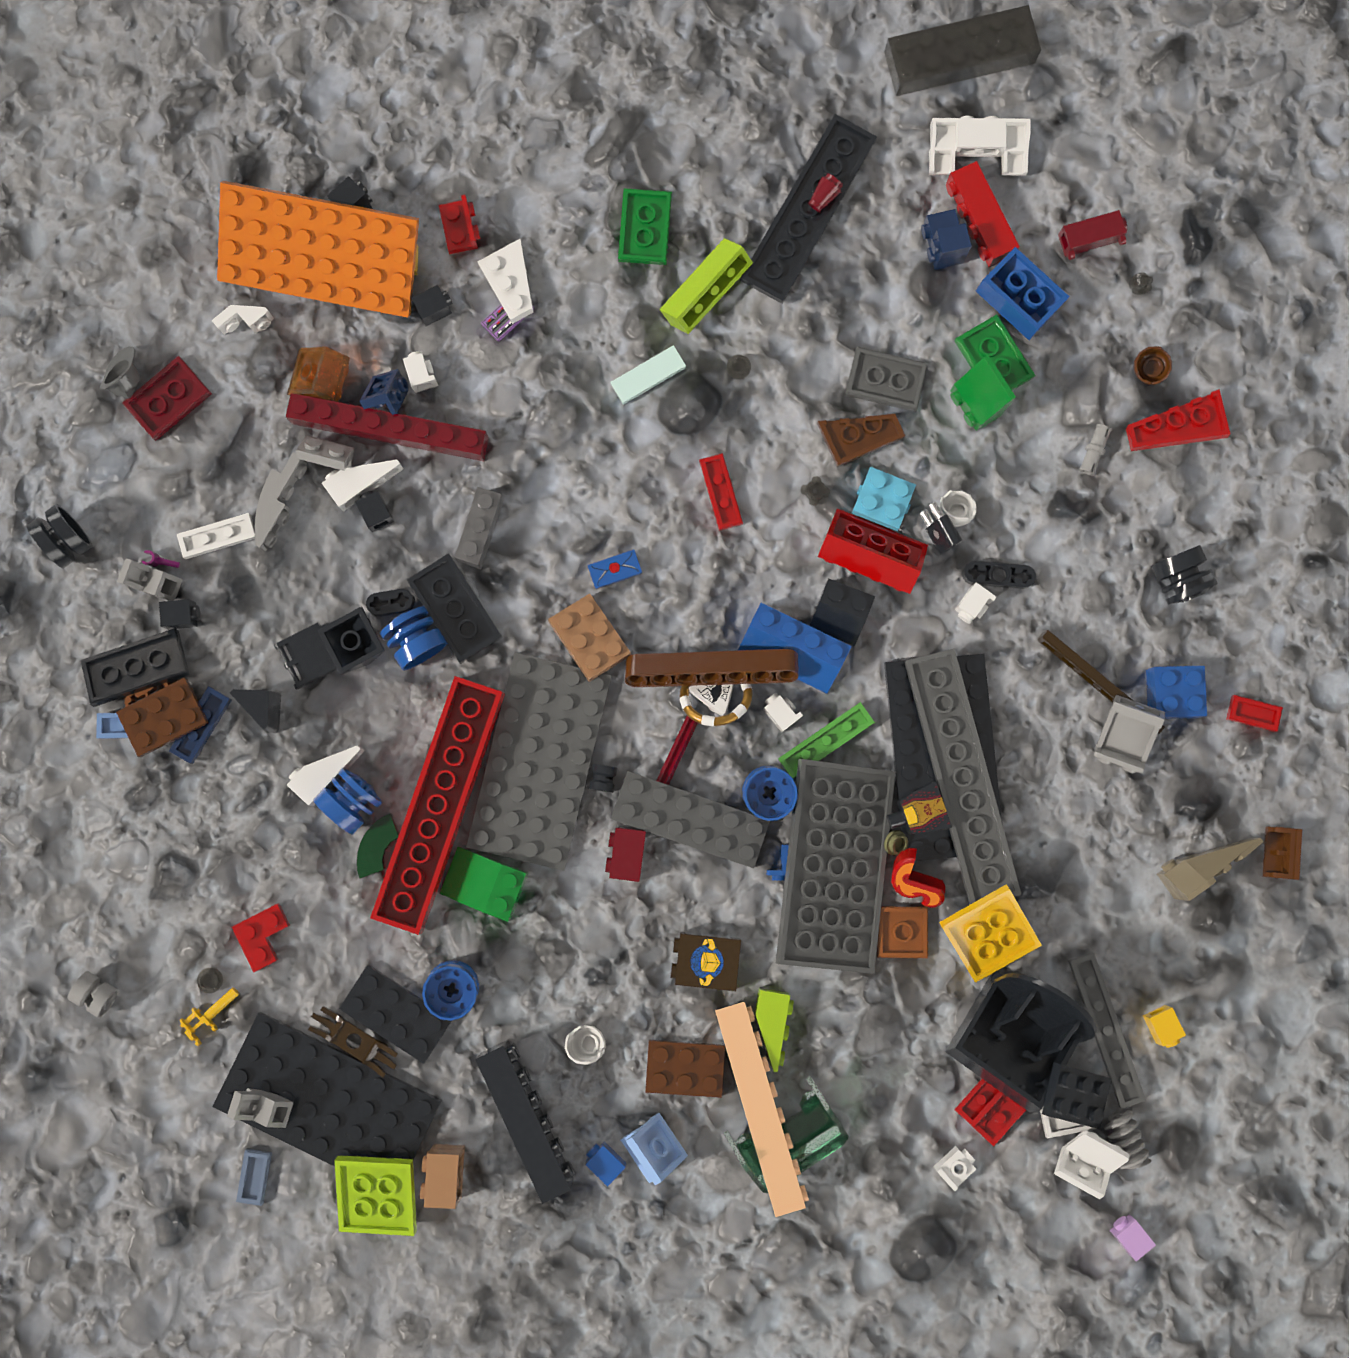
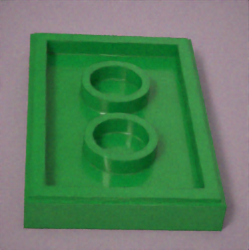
M623 189L618 262L667 265L672 192Z
M997 314L954 340L971 368L985 356L989 355L1012 391L1036 376Z

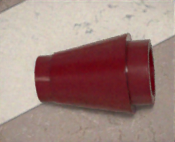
M827 173L825 177H821L808 204L814 210L820 212L841 193L840 189L843 184L836 177Z

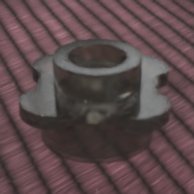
M818 476L813 477L807 485H802L800 489L801 494L806 495L809 499V504L812 506L818 505L819 500L823 497H828L830 494L829 488L825 487Z

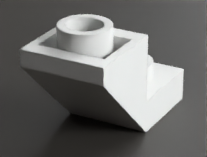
M230 305L216 316L212 322L225 335L236 330L240 322L244 320L256 334L267 329L274 318L266 307Z

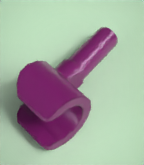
M150 550L144 551V553L152 555L150 562L142 561L145 565L150 567L166 565L175 568L180 566V562L161 558L157 553Z

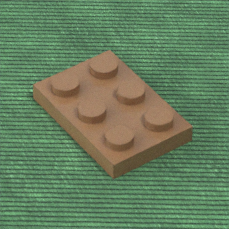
M590 593L548 619L549 624L589 682L631 655V652Z

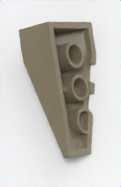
M1249 838L1177 859L1176 861L1171 859L1161 866L1163 870L1157 873V876L1174 899L1190 901L1216 882L1214 877L1231 870L1232 865L1230 863L1233 860L1238 862L1244 859L1261 845L1263 840L1261 838Z

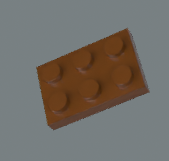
M182 678L116 712L137 757H143L209 723L187 678Z
M649 1040L645 1093L722 1098L725 1045Z

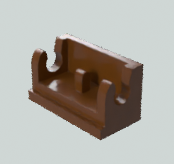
M1265 828L1262 877L1300 879L1303 829Z

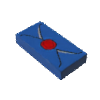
M635 550L587 565L596 590L642 574Z

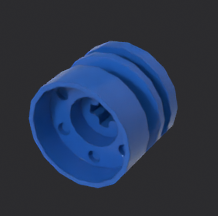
M425 606L399 615L380 632L384 640L390 639L386 644L388 648L401 646L394 654V657L403 671L427 661L448 644L438 628L427 631L434 620L432 617H426L429 612Z
M761 766L752 770L745 778L742 796L747 808L756 817L766 821H774L787 816L794 809L797 801V787L793 778L784 770L774 766ZM765 786L775 788L772 792L774 795L772 798L762 796L765 793L763 789Z
M342 768L338 773L345 782L336 777L332 778V782L338 790L334 792L324 787L313 801L335 824L347 833L354 835L365 823L358 812L362 810L372 815L374 811L368 802L376 807H379L383 802L376 794L374 788L362 777L350 772L346 768Z
M449 960L441 962L433 968L423 985L422 997L425 1007L432 1015L441 1020L452 1021L462 1018L470 1012L476 1002L480 985L477 974L471 966L462 961ZM451 982L455 983V988L458 989L453 993H449V987H447Z

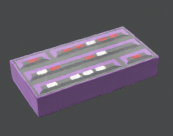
M499 305L481 324L499 342L523 319L512 324L502 305Z

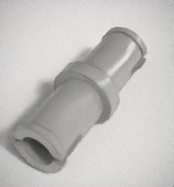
M1096 425L1092 440L1085 448L1087 452L1079 469L1080 472L1094 476L1100 457L1104 456L1106 452L1104 447L1112 431L1108 426Z

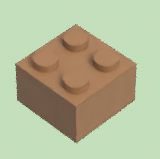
M434 1144L427 1151L426 1156H423L422 1172H426L425 1182L421 1183L420 1199H424V1207L456 1209L462 1198L465 1145Z

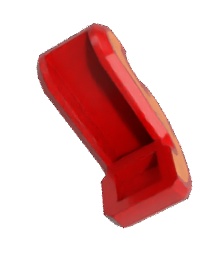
M908 848L901 851L893 865L891 883L894 890L907 898L922 896L923 906L930 908L939 907L945 899L946 886L944 881L912 870L917 848Z

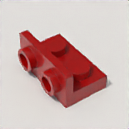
M466 194L461 195L462 200L439 205L449 255L478 249L476 240L481 239L478 225H473L471 217L476 216L473 202L467 201Z

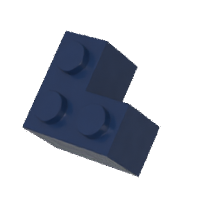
M956 209L927 215L924 224L921 225L923 239H927L929 248H927L928 260L930 263L933 262L935 270L964 263L972 245L966 223L959 224Z

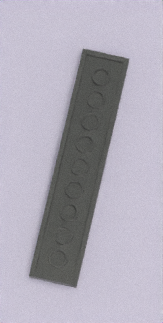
M955 649L905 661L907 674L937 785L952 828L949 829L969 904L976 902L1006 884L1013 896L1021 895Z

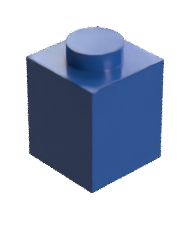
M605 1141L600 1146L596 1143L586 1154L588 1159L585 1165L607 1187L626 1168V1162Z

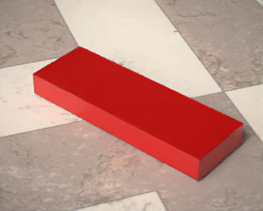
M723 453L699 459L718 530L722 531L743 525Z

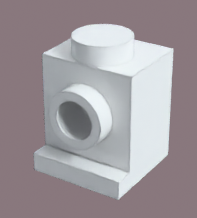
M422 351L412 352L407 358L403 359L411 387L415 393L438 386L435 376L432 375L434 371L430 359L425 361Z
M978 583L973 584L955 608L959 613L958 617L968 624L976 616L980 619L988 609L986 603L990 604L993 602L996 596Z
M774 693L765 701L767 706L763 710L781 733L803 716L801 712L795 714L793 711L796 708L787 697L783 699L777 693Z
M956 1146L933 1166L954 1191L976 1170L972 1165L975 1159L966 1149L960 1151ZM957 1164H961L963 1168L955 1172L954 1167Z

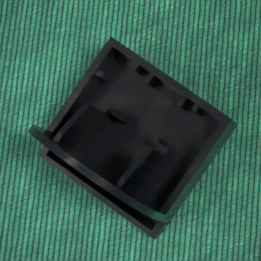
M996 971L983 986L945 1052L1028 1112L1042 1110L1053 1063L1066 1066L1078 1043L1092 1039L1096 1034L1097 1026L1091 1015L1080 1004L1050 984L1024 974L1008 973L1002 975Z

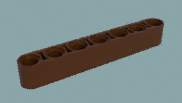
M791 649L633 654L626 658L625 683L631 687L789 683L796 681L799 676L798 653Z

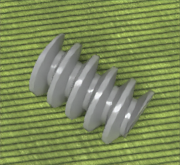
M1131 1110L1112 1114L1107 1118L1109 1123L1104 1125L1106 1130L1113 1129V1132L1107 1136L1108 1139H1116L1117 1142L1114 1145L1121 1147L1123 1151L1130 1155L1129 1161L1119 1167L1120 1169H1136L1152 1161L1148 1158L1149 1151L1144 1149L1145 1141L1139 1139L1142 1133L1139 1129H1135L1138 1123L1135 1119H1132L1134 1113Z

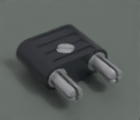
M933 502L929 505V508L936 521L933 520L927 509L920 512V515L927 525L926 532L941 555L959 544L962 538L949 516L943 514L937 502Z

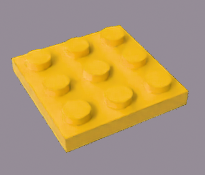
M1007 884L939 922L975 983L1042 946Z

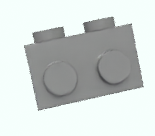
M306 435L296 449V458L343 471L345 468L353 467L354 447Z

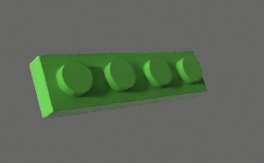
M860 702L779 757L778 760L785 771L792 778H795L797 775L798 759L820 761L875 722Z

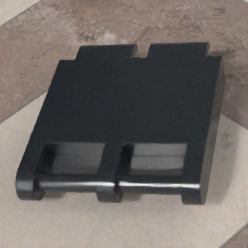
M317 622L274 644L275 649L280 651L285 661V669H289L295 681L294 687L296 690L337 670L317 631L329 623L321 626ZM285 646H286V648H287V650H288V652H289V654H290V656H291V658H292L291 661L289 660V658H288V656H287V654H286V652H285V650H284V648H283V647H285ZM295 666H296V668H297V670H298V672H299V674H300V676H301V679H302L301 681L299 680V678H298V676H297V674H296V672H295V670H294V668H293V667H295Z

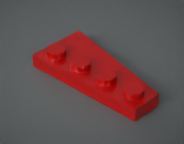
M1220 389L1202 398L1200 396L1184 405L1172 407L1159 415L1155 414L1129 424L1126 428L1130 450L1138 451L1224 439L1230 436V429Z

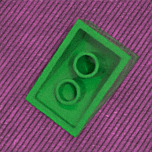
M989 355L985 356L962 376L950 390L953 403L961 407L965 413L964 419L970 427L973 426L976 431L999 418L1016 398Z
M458 846L440 894L508 922L512 918L528 872Z

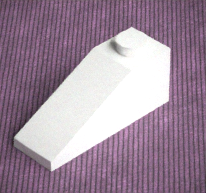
M398 460L345 468L344 471H332L325 477L326 480L322 484L338 507L344 512L354 505L355 501L359 500L363 493L374 491L404 468Z
M354 746L305 765L302 769L298 767L289 776L291 781L287 786L306 804L314 806L313 799L324 787L330 789L334 785L332 778L336 777L339 779L341 776L338 772L342 768L348 769L365 750L360 746Z

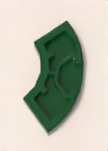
M391 813L377 820L366 831L360 842L357 852L359 879L385 870L383 861L385 851L391 842L399 837Z

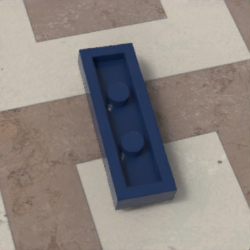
M208 686L199 704L209 723L176 739L169 752L193 764L232 699Z

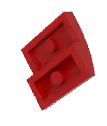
M981 1079L954 1109L993 1147L1026 1111V1109L984 1079Z

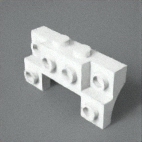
M973 116L932 118L930 124L929 175H950L951 172L955 171V157H1001L1002 175L1026 176L1028 172L1030 119L998 118L997 116L974 118Z

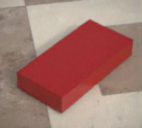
M1232 695L1226 720L1277 732L1283 707Z

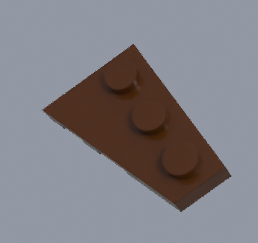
M896 414L817 422L837 467L905 438L904 431Z

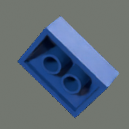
M1016 247L982 280L976 289V292L1028 340L1047 323L1070 297Z

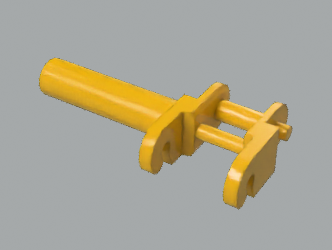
M234 987L215 1002L204 1015L200 1013V1009L193 1007V1013L186 1019H180V1026L186 1029L184 1033L191 1041H195L196 1046L199 1047L202 1044L200 1039L194 1034L200 1025L206 1023L207 1026L212 1027V1031L216 1032L218 1030L212 1019L239 995V992ZM197 1017L200 1021L192 1028L189 1023Z

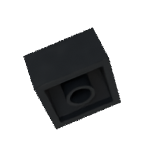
M828 578L809 626L839 641L855 646L875 596Z

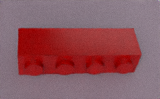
M975 161L951 172L946 182L947 192L950 197H954L957 203L958 214L962 219H965L968 225V234L972 240L975 239L979 247L978 253L982 261H986L988 267H991L1001 262L1015 247L1019 249L1020 246L978 162Z

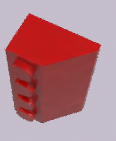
M837 508L818 557L828 563L842 566L850 572L869 577L875 582L889 585L897 591L910 594L921 573L928 545Z

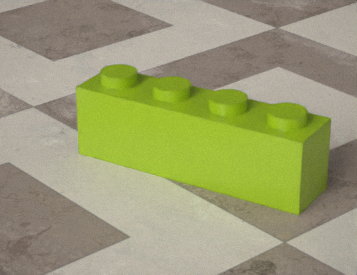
M724 238L659 310L671 326L689 334L752 265L753 262L743 246Z

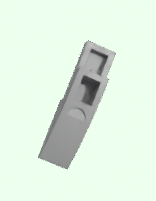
M294 452L281 473L274 469L271 470L260 494L255 517V545L265 552L268 547L271 548L275 544L278 537L276 534L280 527L285 526L288 522L291 509L284 504V501L290 499L294 492L293 486L295 482L303 477L307 469V462L297 459Z

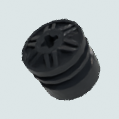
M1201 545L1151 566L1157 581L1169 579L1171 584L1162 589V593L1173 589L1176 595L1166 599L1168 605L1189 601L1205 594L1214 585L1218 584L1216 579L1204 583L1202 577L1213 572L1211 569L1202 571L1198 569V566L1207 560Z

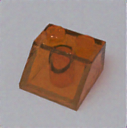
M326 346L300 348L287 395L290 396L293 393L338 402L343 393L344 379L349 372L350 357Z

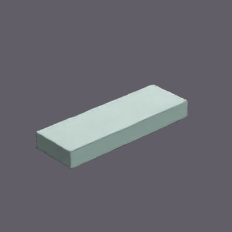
M673 345L611 381L610 384L624 405L684 370L686 365Z

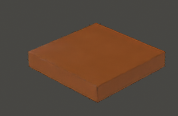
M881 906L876 957L928 958V907Z

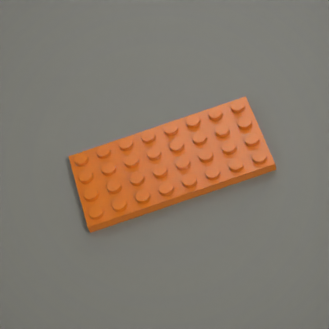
M222 181L220 182L217 281L408 318L411 315L419 218Z

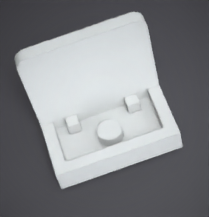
M1083 1131L1061 1148L1054 1174L1101 1199L1105 1196L1110 1174L1128 1162L1130 1155L1123 1151L1121 1147L1101 1139L1096 1133Z

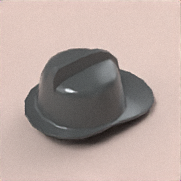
M126 347L113 357L100 385L101 390L108 389L113 394L123 396L126 399L132 397L141 378L133 364L135 349L133 347Z

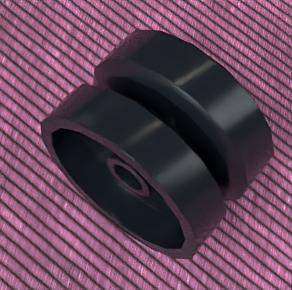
M58 504L53 505L45 512L46 520L37 517L26 526L31 537L41 550L56 565L63 569L75 560L73 552L83 555L93 547L81 526Z

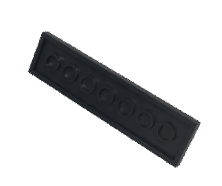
M834 114L751 258L752 265L740 277L741 282L783 304L877 140L876 135ZM829 173L843 184L840 189L841 193L820 212H817L808 203L821 177H825Z

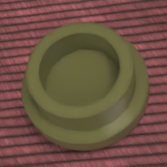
M899 830L890 832L884 842L885 850L891 855H898L908 847L907 837Z

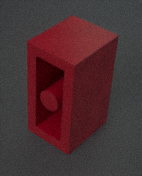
M616 828L615 832H610L608 847H613L612 858L607 857L605 872L610 873L609 878L640 882L646 831Z

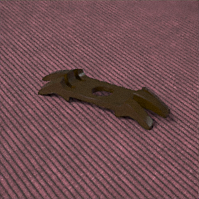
M322 1006L321 1011L335 1019L337 1023L319 1014H312L311 1017L328 1028L331 1033L315 1026L309 1027L308 1030L340 1047L373 1069L381 1077H384L386 1072L374 1060L372 1061V1058L395 1070L397 1065L383 1052L377 1050L380 1048L396 1058L398 1053L390 1046L375 1039L344 1019L340 1014L325 1006ZM355 1033L361 1037V1045L358 1048L348 1046L347 1038L350 1034Z

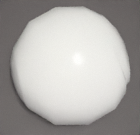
M950 490L940 499L939 507L944 515L947 514L956 527L968 524L976 515V502L966 492Z
M578 1026L566 1037V1053L575 1063L583 1065L592 1064L601 1058L605 1052V1038L602 1032L594 1026Z

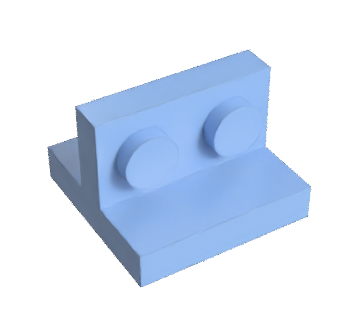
M660 1113L652 1116L643 1126L621 1139V1142L649 1183L653 1182L654 1185L661 1183L688 1156Z

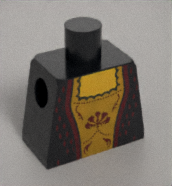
M936 781L928 783L897 800L900 811L887 815L891 829L905 825L908 834L952 828Z

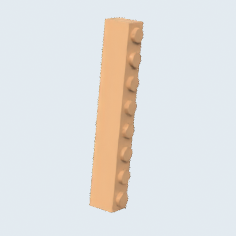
M745 1002L715 1010L775 1217L805 1209L804 1202L809 1201L805 1185L799 1186L797 1175L801 1174L797 1159L792 1160L789 1149L793 1148L789 1133H783L781 1124L785 1123L782 1108H776L773 1098L778 1097L774 1081L768 1082L766 1072L770 1071L766 1056L761 1057L758 1047L763 1045L759 1031L753 1032L751 1022L755 1021L752 1008L751 1006L746 1007Z

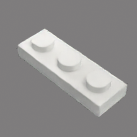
M246 513L179 533L177 538L183 558L189 559L255 539V527L251 514Z

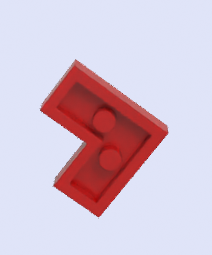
M279 903L232 926L253 973L278 961L268 937L290 926Z

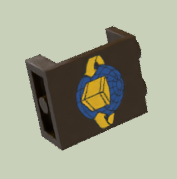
M680 932V937L674 938L673 953H678L677 963H672L670 978L675 979V985L736 991L741 939Z

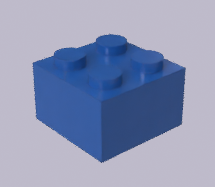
M1205 666L1152 667L1146 670L1147 706L1164 711L1165 719L1201 718L1207 716Z

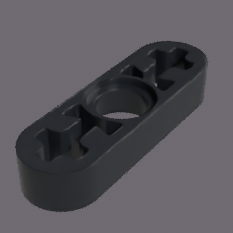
M972 561L962 571L963 579L971 585L978 583L981 586L1026 589L1033 585L1036 580L1035 570L1028 565ZM976 567L977 572H985L986 567H988V581H985L986 575H978L976 579H973L972 574H968V571ZM1000 568L1004 570L1006 574L1004 581L998 582L993 578L994 569ZM1023 571H1025L1026 576H1030V579L1025 581V583H1022L1021 578H1013L1012 583L1009 582L1011 575H1020Z

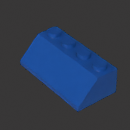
M760 603L738 651L794 650L798 653L799 676L797 680L827 694L852 646Z

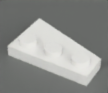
M520 239L477 261L512 324L534 313Z

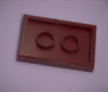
M177 356L135 391L131 398L123 401L122 404L152 439L157 441L211 396L212 393L183 359Z

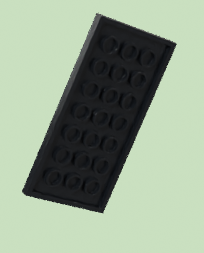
M984 653L957 656L1002 821ZM907 660L884 663L898 800L926 784L936 781L905 666V661ZM905 825L901 826V832L908 839L907 849L917 848L915 861L957 857L950 829L908 834Z
M259 1012L212 1107L228 1114L234 1092L247 1091V1088L270 1092L293 1102L286 1128L265 1127L253 1120L240 1121L335 1167L334 1160L337 1156L413 1159L414 1161L442 1100L388 1073L381 1077L357 1058Z

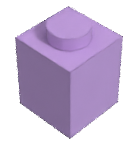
M1131 1215L1122 1216L1117 1219L1113 1224L1114 1227L1109 1230L1128 1255L1136 1262L1156 1246L1137 1220Z

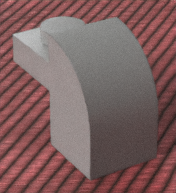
M126 558L117 582L152 596L173 601L176 599L183 579Z
M247 1088V1091L234 1092L227 1117L233 1120H253L265 1127L286 1128L293 1102L270 1092Z

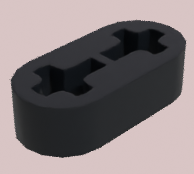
M406 589L373 593L366 600L367 610L375 616L404 613L410 611L414 606V597ZM402 594L404 597L409 598V601L405 602L404 607L399 603H392L394 600H399ZM377 598L381 602H388V605L380 606V611L372 607V604L376 603Z

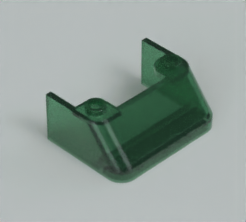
M811 1076L806 1079L813 1090L806 1092L802 1096L799 1103L802 1110L781 1124L783 1133H789L793 1148L789 1149L792 1160L797 1159L801 1173L842 1147L849 1138ZM728 1130L723 1134L741 1166L763 1193H768L751 1133H744L735 1141Z

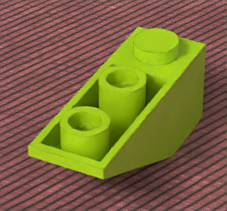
M759 988L755 1016L774 1072H778V1067H783L785 1051L781 1049L783 1040H788L790 1026L786 1025L787 1015H792L794 1000H790L789 993Z

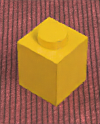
M1163 1005L1143 1015L1154 1041L1158 1045L1166 1046V1048L1173 1047L1181 1042L1180 1038L1186 1036L1173 1007Z

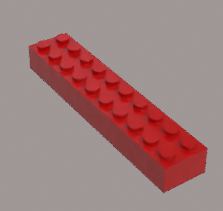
M454 676L370 919L417 935L424 932L505 696L502 691Z

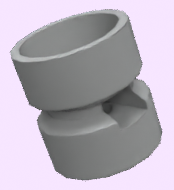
M86 971L71 988L68 1000L79 1007L86 1005V1011L97 1018H101L114 1003L119 990L107 982L101 984L99 977Z

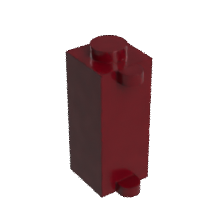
M1120 210L1065 225L1059 232L1058 237L1065 257L1072 260L1075 259V254L1117 242H1119V245L1126 244L1125 235L1128 225L1126 219L1121 216Z

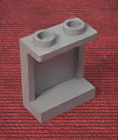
M1116 695L1095 747L1094 756L1102 763L1120 765L1127 772L1143 773L1158 731L1165 720V712Z

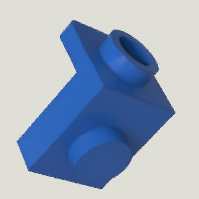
M781 845V870H766V875H772V880L785 881L789 845Z

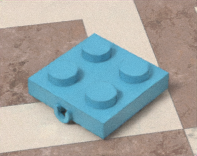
M870 467L863 485H860L857 491L859 496L852 514L898 531L904 515L908 513L911 506L909 502L916 484Z

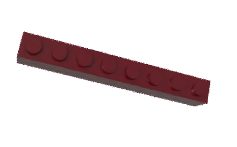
M293 393L290 394L286 418L293 425L484 461L489 440L487 432L484 430L402 414L392 415L391 412L371 408L363 409L360 406Z

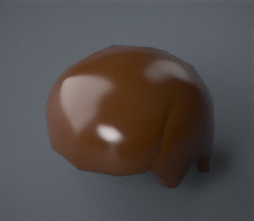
M1159 346L1145 348L1138 353L1134 360L1133 368L1135 375L1139 380L1148 385L1163 382L1168 378L1172 370L1171 356Z

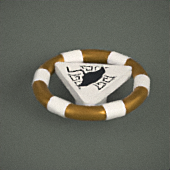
M734 684L681 686L680 703L683 711L695 722L707 726H722L738 720L747 712L752 701L753 689L751 684H740L743 691L742 702L727 715ZM689 692L707 705L712 712L719 714L720 717L698 713L692 707Z

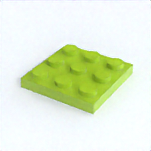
M337 1156L334 1161L339 1232L414 1236L417 1231L413 1159Z

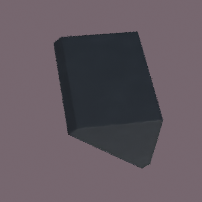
M359 607L317 630L340 675L370 665L385 652L363 607Z
M233 689L230 692L263 730L272 733L279 731L280 694L268 690Z

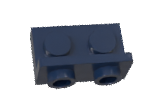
M399 369L372 376L360 399L363 409L371 407L380 408L386 404L392 415L397 414L409 391L408 382L405 377H402Z

